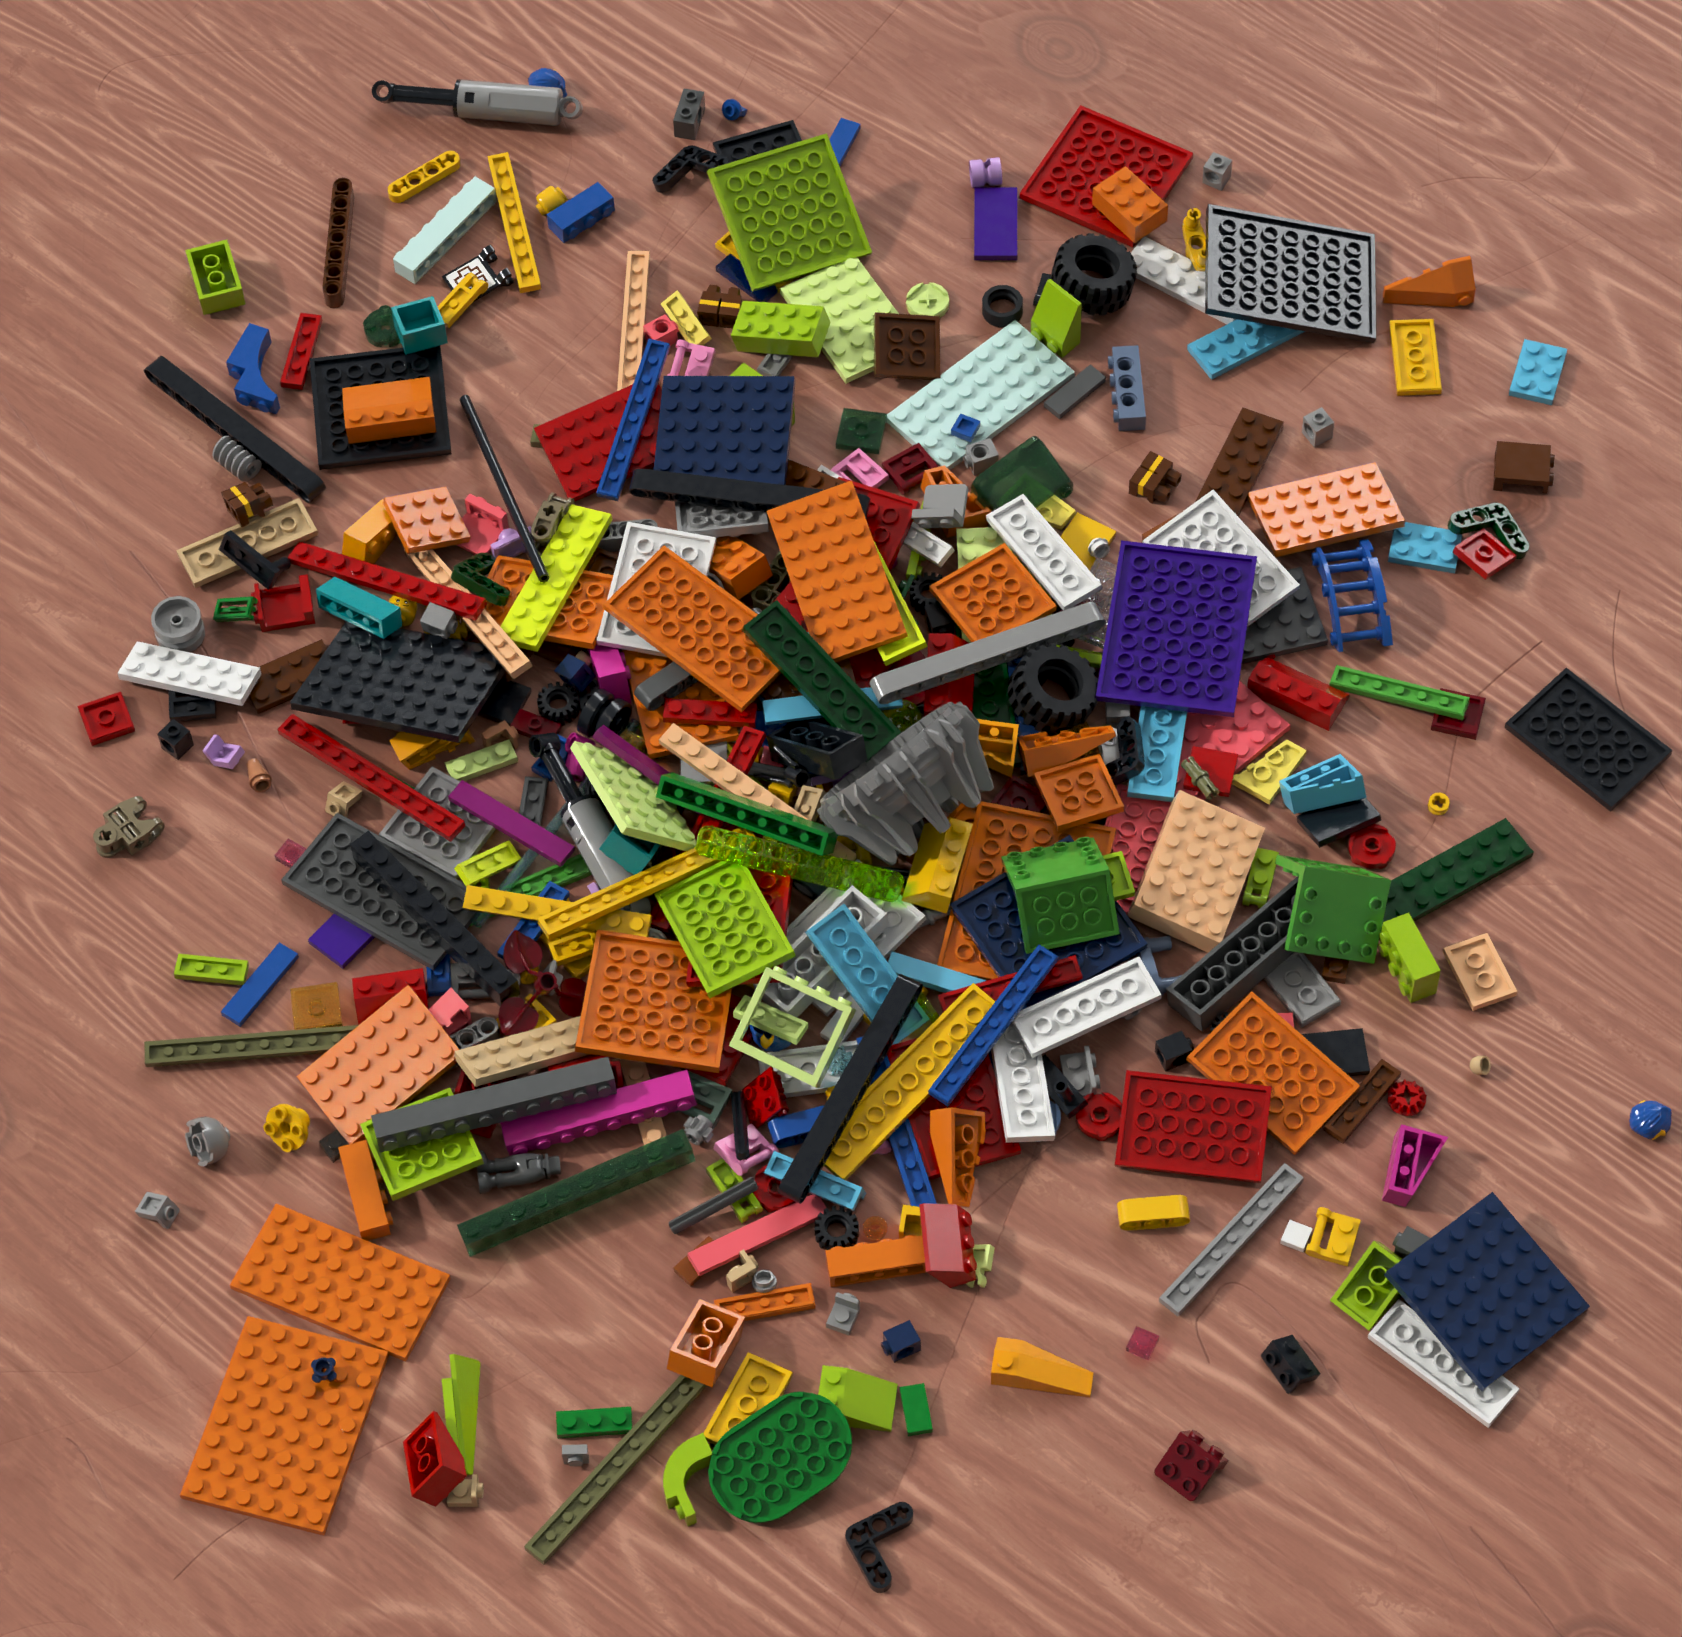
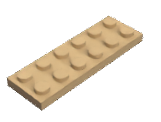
M300 498L265 512V517L258 515L249 519V524L244 527L237 524L176 550L194 587H200L241 569L218 550L225 533L230 530L265 558L295 546L299 541L304 542L318 536V531Z
M579 1016L455 1051V1060L474 1086L477 1087L590 1054L575 1052L581 1018Z

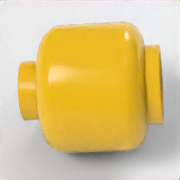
M549 186L536 196L538 202L536 208L544 216L564 204L568 199L559 187Z

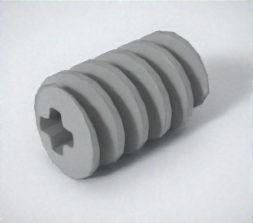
M229 436L222 437L213 449V459L229 472H232L242 482L254 478L261 469V461L259 459L256 460L254 455H250L249 451L244 450L241 445L231 440Z

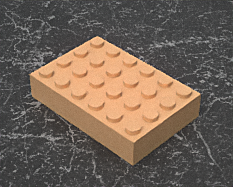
M1179 790L1171 802L1127 916L1209 953L1223 940L1265 828Z

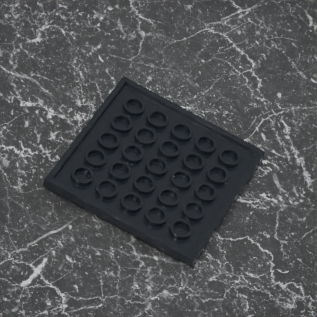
M440 345L410 354H405L403 348L310 358L319 470L452 454ZM430 377L436 423L435 433L353 444L348 443L343 411L342 388Z

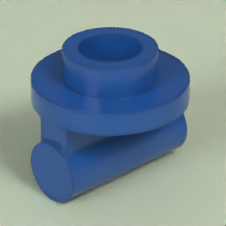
M728 99L722 105V113L728 120H736L740 116L744 117L747 114V109L742 107L735 99Z

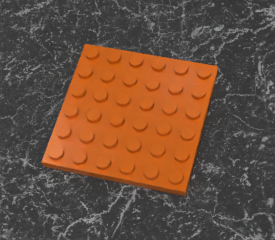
M597 930L575 1052L719 1073L732 988L709 999L703 987H688L686 977L689 960L678 941Z

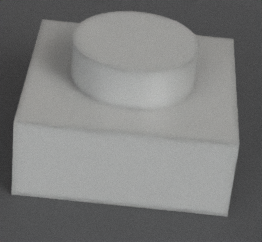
M587 1444L562 1445L563 1463L573 1467L589 1464Z

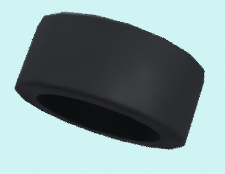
M1008 285L991 287L982 298V315L993 326L1006 327L1014 320L1018 322L1023 314V297L1014 287ZM1005 299L1014 303L1015 308L1007 313H998L990 308V304L996 300Z

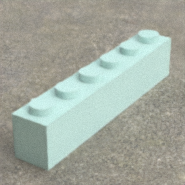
M476 176L470 182H467L456 196H453L449 203L439 210L435 217L425 224L422 230L415 237H412L401 251L396 253L393 258L395 272L416 284L497 202L495 188Z

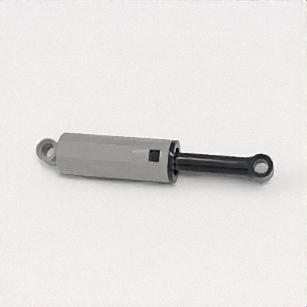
M463 79L456 80L454 89L396 85L384 80L377 81L372 87L373 97L381 103L407 102L453 106L454 117L557 126L560 124L562 117L573 120L579 118L583 112V106L579 100L571 96L563 98L562 89L557 87ZM383 87H387L389 91L385 97H381L379 93ZM569 103H575L576 105L573 113H567L566 111Z
M556 733L532 735L529 739L530 753L533 757H540L544 761L567 805L561 811V819L600 890L633 876L632 873L627 872L620 864L599 850L614 826L595 795L583 796L559 754L561 749L559 736ZM644 897L618 910L650 915L651 905L649 899Z

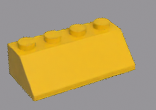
M951 817L947 818L951 826L944 833H939L931 823L924 824L918 843V850L915 853L901 901L947 914L973 826L972 823Z

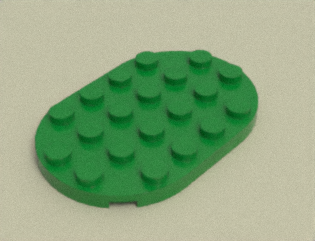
M792 1392L776 1398L727 1431L715 1445L712 1451L713 1455L710 1460L708 1476L710 1487L716 1500L731 1515L747 1522L766 1523L786 1516L833 1484L845 1471L852 1453V1433L848 1421L833 1402L821 1395L807 1392Z

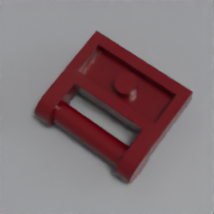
M920 443L882 462V469L889 474L890 479L902 495H905L909 492V489L922 483L924 471L907 481L903 480L904 477L924 466L928 469L938 467Z

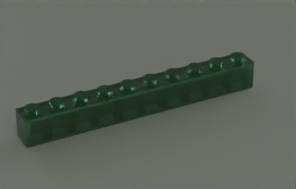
M681 1129L457 1224L459 1233L471 1257L695 1161L693 1149L684 1130Z

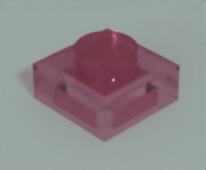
M288 838L274 855L275 860L291 868L305 852L306 848Z
M1136 1326L1126 1346V1351L1149 1361L1159 1341V1335Z

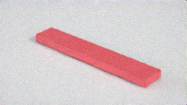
M812 1194L807 1196L801 1204L797 1202L790 1204L689 1252L687 1257L698 1276H701L739 1258V1252L743 1249L748 1254L815 1222L816 1219L818 1220L819 1213L824 1214V1209L827 1207L820 1197Z

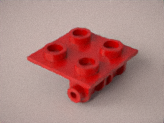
M772 1066L742 1089L749 1122L756 1129L774 1115H778V1117L788 1115L789 1108L785 1101L786 1095L784 1094L781 1075L774 1071Z

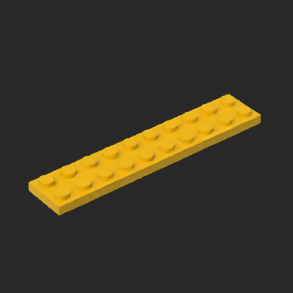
M972 983L867 1088L824 1165L836 1177L847 1180L930 1096L928 1094L930 1087L995 1001Z

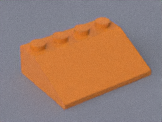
M430 377L342 388L345 429L349 444L436 432Z

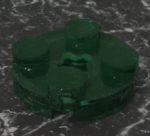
M381 306L366 317L363 326L369 343L376 347H382V345L393 347L401 343L394 327L390 306ZM389 325L390 329L387 330L385 328L381 330L382 326Z

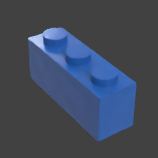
M597 182L547 214L548 228L565 243L575 238L585 229L591 228L604 217L610 216L615 211L614 197Z

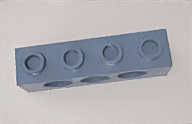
M1139 346L1112 347V356H1108V369L1113 370V373L1110 374V387L1115 389V391L1111 392L1112 405H1116V409H1113L1114 423H1118L1119 431L1145 430L1146 412Z

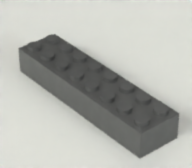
M1299 877L1291 881L1166 989L1168 1005L1203 1032L1212 1024L1213 1020H1216L1217 1016L1225 1013L1294 953L1284 948Z

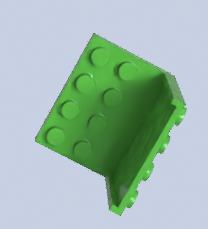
M1081 837L1074 842H1057L1050 847H1034L1030 851L1010 852L1007 856L1001 857L1005 872L1016 894L1026 954L1032 953L1038 945L1046 949H1052L1120 934L1110 870L1094 838Z
M1277 855L1275 864L1283 867L1284 872L1292 873L1293 876L1299 877L1284 949L1292 952L1374 964L1391 880L1360 867Z

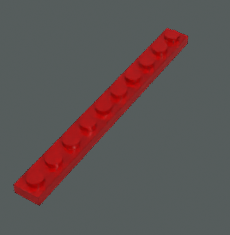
M300 541L288 556L291 564L426 606L431 602L454 611L455 615L475 621L487 605L486 599Z
M291 714L277 729L282 737L448 841L452 842L466 826L465 821L294 714Z
M743 726L727 762L745 775H748L766 738L765 732ZM714 785V787L722 789L718 785ZM700 813L691 832L695 835L698 844L702 845L717 838L724 821ZM656 902L650 914L652 916L650 927L670 933L672 928L660 905Z

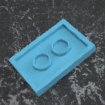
M1524 339L1509 390V396L1552 405L1567 349Z
M1405 522V527L1394 529L1388 562L1455 574L1458 557L1452 552L1454 547L1461 543L1462 534H1454L1449 529Z

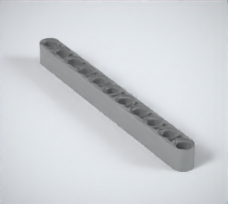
M1087 602L879 674L872 678L869 684L880 704H888L1023 657L1029 650L1035 649L1037 646L1057 645L1095 632L1105 625V620L1096 603Z

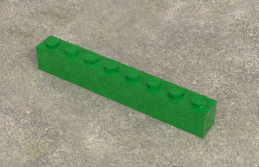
M676 773L661 775L656 798L821 856L834 852L838 834L832 828Z

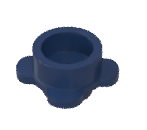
M333 1358L313 1360L311 1363L314 1371L312 1380L315 1383H320L322 1380L334 1381L337 1377L336 1372H334L336 1361Z

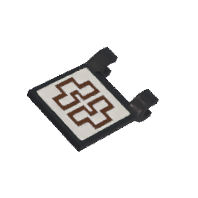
M492 245L486 246L478 256L442 276L451 291L470 272L475 274L477 279L487 282L488 289L486 292L480 294L474 301L499 287L510 286L514 283L508 268L503 269L496 275L488 264L498 259Z

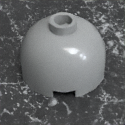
M199 1117L188 1121L186 1125L189 1127V1132L185 1133L186 1143L191 1156H197L200 1160L198 1165L205 1167L222 1159L229 1146V1130L217 1119L211 1117Z

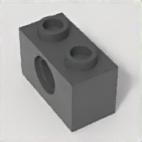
M683 89L673 119L674 137L690 140L696 139L705 111L704 92Z

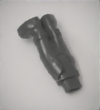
M479 1150L484 1164L477 1166L480 1194H486L496 1186L503 1188L536 1183L542 1179H550V1175L561 1174L559 1156L548 1157V1154H545L544 1159L543 1154L523 1153L489 1160L485 1152Z

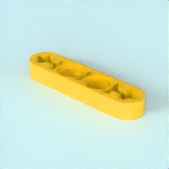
M446 151L392 182L388 186L389 199L394 203H401L460 168L458 153ZM430 169L438 170L434 175L427 173ZM413 179L421 181L417 185L410 184V181Z

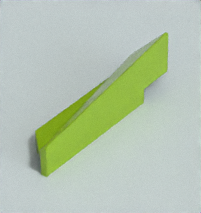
M450 1354L452 1377L442 1379L446 1428L464 1457L466 1474L469 1476L474 1471L480 1362L476 1359Z

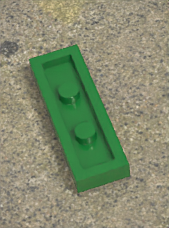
M629 1406L556 1411L557 1438L627 1434L633 1428L632 1408Z

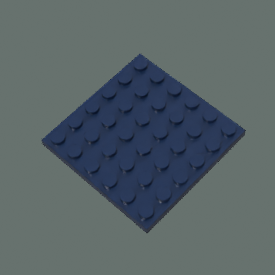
M664 376L654 470L786 485L795 377Z
M1069 835L1058 842L1069 843L1074 842V840ZM1006 872L950 904V909L998 977L1020 970L1032 953L1026 954L1016 894ZM1117 901L1114 902L1120 934L1047 949L1059 956V960L1076 955L1083 979L1034 993L1021 1010L1098 976L1147 948V942Z
M1493 1192L1384 1274L1481 1391L1490 1386L1590 1307Z

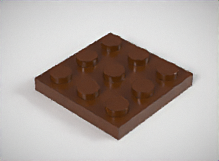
M874 313V377L932 381L936 378H941L940 316Z

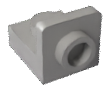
M146 1192L135 1213L139 1217L155 1220L163 1228L169 1229L180 1209L168 1196Z
M837 1292L835 1304L826 1322V1328L850 1335L860 1312V1300L850 1293L842 1294Z

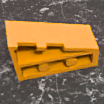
M383 499L344 532L342 555L374 564L395 538L397 532L383 505Z
M977 719L980 723L978 738L987 766L1012 778L1019 724Z
M469 729L460 743L406 732H399L394 738L389 740L400 762L409 770L436 759L435 754L448 750L449 753L455 751V746L468 741L469 744L476 742Z

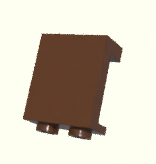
M1497 441L1493 490L1502 491L1503 483L1542 486V493L1547 494L1548 486H1553L1554 473H1550V468L1554 467L1555 455L1551 454V445Z

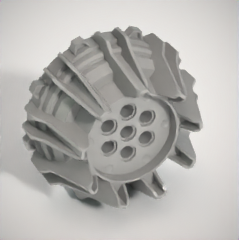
M961 701L957 704L948 702L895 737L886 747L872 757L870 761L860 764L858 768L851 771L829 790L820 800L821 807L817 809L821 820L828 828H832L838 836L849 838L891 866L896 863L900 853L911 856L918 850L916 838L921 836L924 827L923 817L939 833H944L950 828L951 824L942 809L951 813L959 807L958 801L967 807L974 808L981 803V792L994 789L978 738L980 723Z

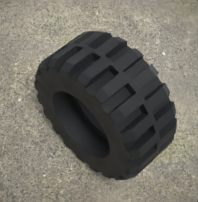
M1088 233L1086 236L1081 234L1075 236V238L1072 237L1060 246L1056 254L1050 279L1082 303L1081 313L1086 312L1092 316L1095 314H1099V316L1106 315L1107 312L1111 314L1125 306L1126 302L1129 301L1137 276V265L1130 251L1127 252V248L1123 244H1118L1117 240L1105 238L1106 236L1101 234L1095 236L1094 233ZM1082 271H1094L1100 273L1106 278H1093L1084 274Z
M1048 644L1047 647L1045 645L1037 646L1035 649L1029 650L1022 657L1010 676L1008 695L1011 696L1009 699L1011 706L1016 708L1015 713L1017 716H1021L1026 725L1034 726L1036 731L1041 732L1043 730L1050 735H1054L1055 732L1059 734L1061 730L1073 732L1085 723L1098 703L1096 698L1098 678H1095L1096 672L1094 668H1090L1088 665L1089 661L1085 657L1081 658L1079 652L1075 650L1072 652L1066 646L1061 645L1057 647L1056 644ZM1038 679H1049L1057 682L1065 689L1070 700L1063 701L1051 697L1042 689Z

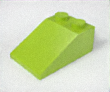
M1051 279L1047 280L1031 319V334L1045 344L1053 353L1063 358L1080 344L1082 303Z
M1373 1241L1330 1301L1370 1331L1401 1297L1400 1293L1384 1274L1400 1262L1402 1258L1381 1242Z
M822 1366L818 1395L833 1402L844 1414L850 1427L892 1431L898 1384L849 1368Z

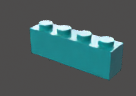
M333 577L316 589L318 608L383 639L402 627L400 607L337 577Z

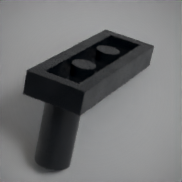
M231 530L225 533L218 549L268 590L274 587L279 574L291 566L290 560L287 557H281L271 563Z
M1044 1054L1042 1060L1048 1095L1070 1119L1087 1106L1088 1103L1047 1055Z

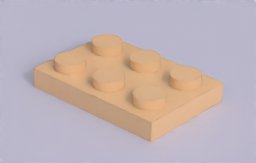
M1488 933L1443 949V954L1472 1011L1517 995V990Z

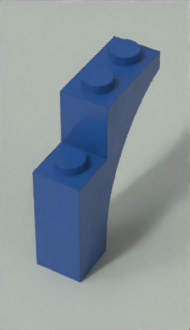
M249 323L226 361L229 375L239 380L234 388L237 402L244 406H252L266 413L277 414L280 409L278 396L266 385L261 376L262 362L272 343L269 329Z

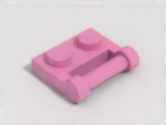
M677 340V351L671 372L667 376L679 375L685 351L691 352L685 376H709L716 352L715 348L689 343L685 340Z
M860 448L831 469L832 472L840 477L851 480L843 473L845 470H848L864 485L878 488L889 480V474Z
M753 1124L747 1126L749 1154L759 1149L761 1152L749 1157L747 1160H738L735 1152L734 1133L715 1142L713 1148L739 1176L747 1173L749 1168L770 1159L774 1151L779 1152L776 1145L770 1144Z

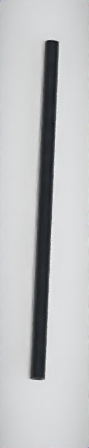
M463 395L459 401L538 580L546 582L549 580L546 567L470 396Z

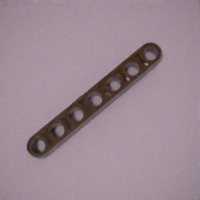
M344 177L336 179L332 188L322 286L325 304L330 308L341 307L345 300L355 198L352 182Z

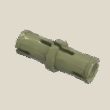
M1188 757L1190 762L1185 759L1181 763L1182 768L1192 778V784L1198 786L1206 799L1212 800L1211 794L1215 798L1219 794L1218 788L1211 782L1207 771L1201 769L1194 757Z

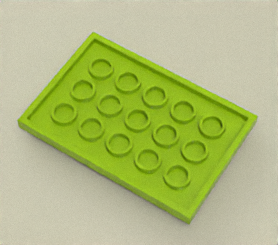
M740 853L654 894L709 999L763 973L766 967L771 969L796 957L792 946Z

